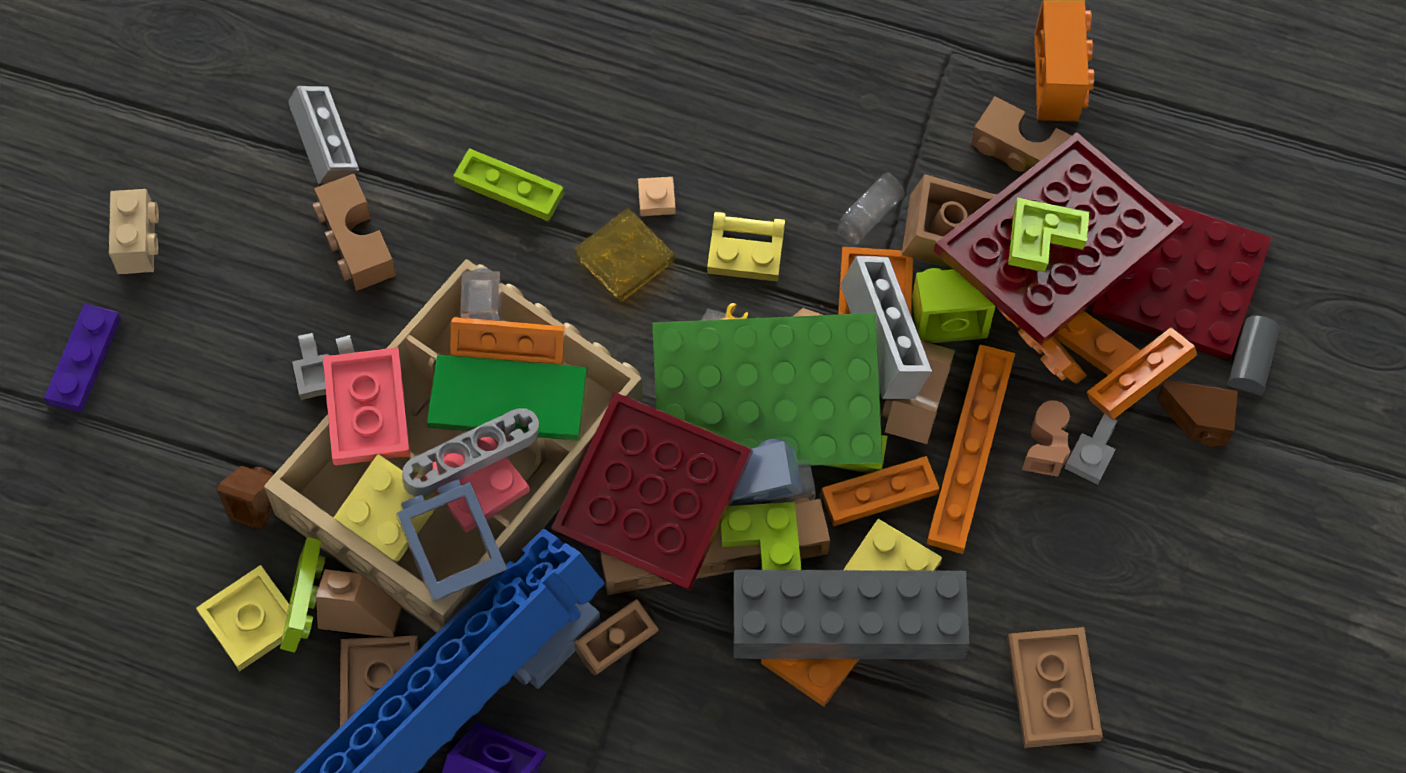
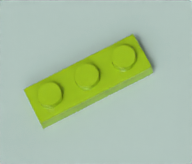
M470 148L453 175L454 183L548 222L564 195L563 186Z
M311 537L306 538L298 560L280 649L295 652L300 638L307 639L309 636L313 616L307 615L308 608H314L319 586L313 585L314 578L320 579L325 562V557L319 556L322 540Z

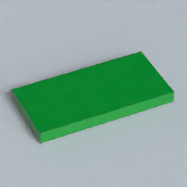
M437 355L427 426L432 429L468 432L512 410L522 408L532 411L537 416L539 421L538 438L579 441L587 367ZM516 423L514 431L521 429L523 433L528 432V425L522 427L519 423Z

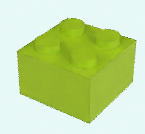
M931 268L916 273L911 314L921 341L938 343L988 338L996 307L991 301L955 270Z

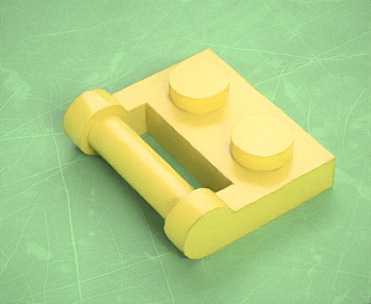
M715 212L707 274L778 282L785 220L774 219V222L743 219L726 217V213ZM725 230L772 236V243L723 237V233Z

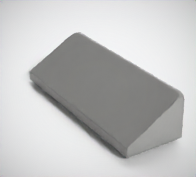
M297 86L289 99V106L317 182L324 184L358 173L359 167L329 88Z

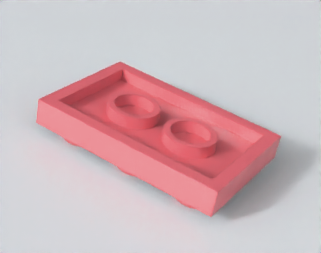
M399 348L324 356L323 364L334 466L373 461L377 454L385 459L410 456Z

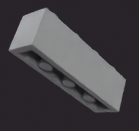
M856 256L840 285L851 314L876 313L882 399H915L930 376L932 369L889 257Z

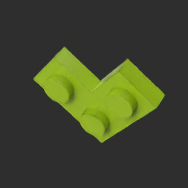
M1017 198L1013 212L1008 265L1045 272L1049 260L1050 243L1083 250L1087 242L1089 212Z
M795 502L728 507L720 524L722 547L760 545L762 570H801Z

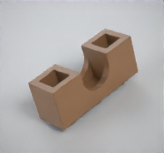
M994 97L974 128L971 145L976 147L982 154L994 156L1007 163L1013 170L1025 173L1069 139L1071 135L1056 128L1051 137L1046 141L1039 143L1028 141L1020 134L1025 111Z
M355 174L314 188L318 202L313 203L312 206L319 223L326 222L329 231L324 233L331 251L338 250L342 259L338 260L337 264L344 281L351 279L355 290L358 291L395 277L393 260L380 230L368 235H357L351 232L357 224L371 219L367 201Z

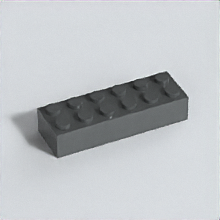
M734 570L733 659L965 660L969 647L966 571Z

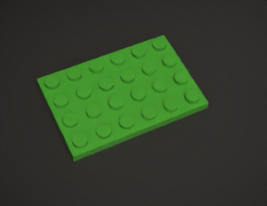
M876 313L652 323L656 409L751 449L760 447L761 442L769 439L785 441L796 450L798 466L883 462Z

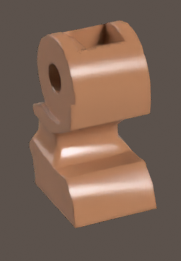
M1047 401L1037 410L1032 425L1031 437L1040 444L1030 448L1022 470L1058 477L1061 468L1066 465L1070 449L1068 447V433L1065 430L1070 414L1068 408L1063 403Z

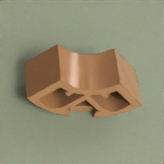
M921 341L932 369L930 376L915 399H886L882 417L888 419L885 428L886 433L927 444L955 350Z

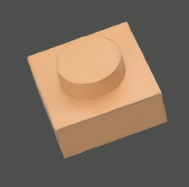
M673 177L638 179L640 216L675 214Z

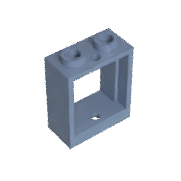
M459 479L437 488L439 495L425 501L423 495H419L401 503L403 510L396 514L432 602L507 570L471 483L469 482L461 486ZM464 497L490 560L437 582L411 519Z

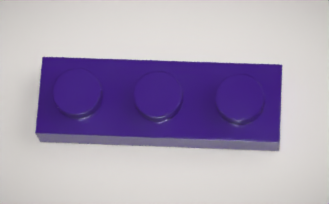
M88 304L83 305L44 396L47 404L82 413L121 320L118 312Z

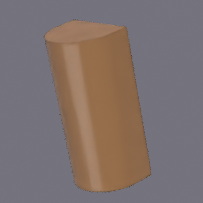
M636 599L575 641L574 648L588 670L593 675H597L656 634L659 629Z

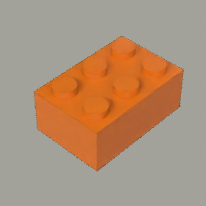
M1042 0L1034 33L1037 121L1079 122L1082 108L1087 109L1089 90H1093L1094 69H1088V60L1092 59L1093 41L1092 39H1087L1086 31H1090L1091 10H1085V0Z

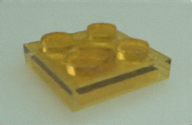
M629 208L574 248L575 256L620 302H623L675 261V254Z

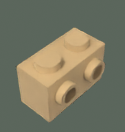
M147 189L110 191L109 255L118 274L154 272V255L158 254L157 234L154 233V223L159 222V211L157 202H151Z

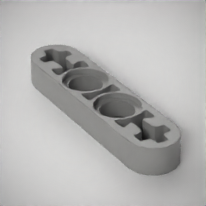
M519 408L512 410L410 459L403 467L402 484L404 489L413 496H427L438 491L437 488L447 483L460 480L530 446L538 436L539 421L537 416L528 409ZM519 423L522 427L528 425V432L523 433L521 429L514 431L515 424ZM509 435L508 442H506L505 436ZM483 437H492L498 442L499 446L493 451H484L478 447L477 442ZM450 453H457L465 459V462L460 467L451 468L444 463L443 459ZM433 462H436L437 468L433 470ZM418 471L420 475L427 474V481L421 482L419 478L413 479V473Z

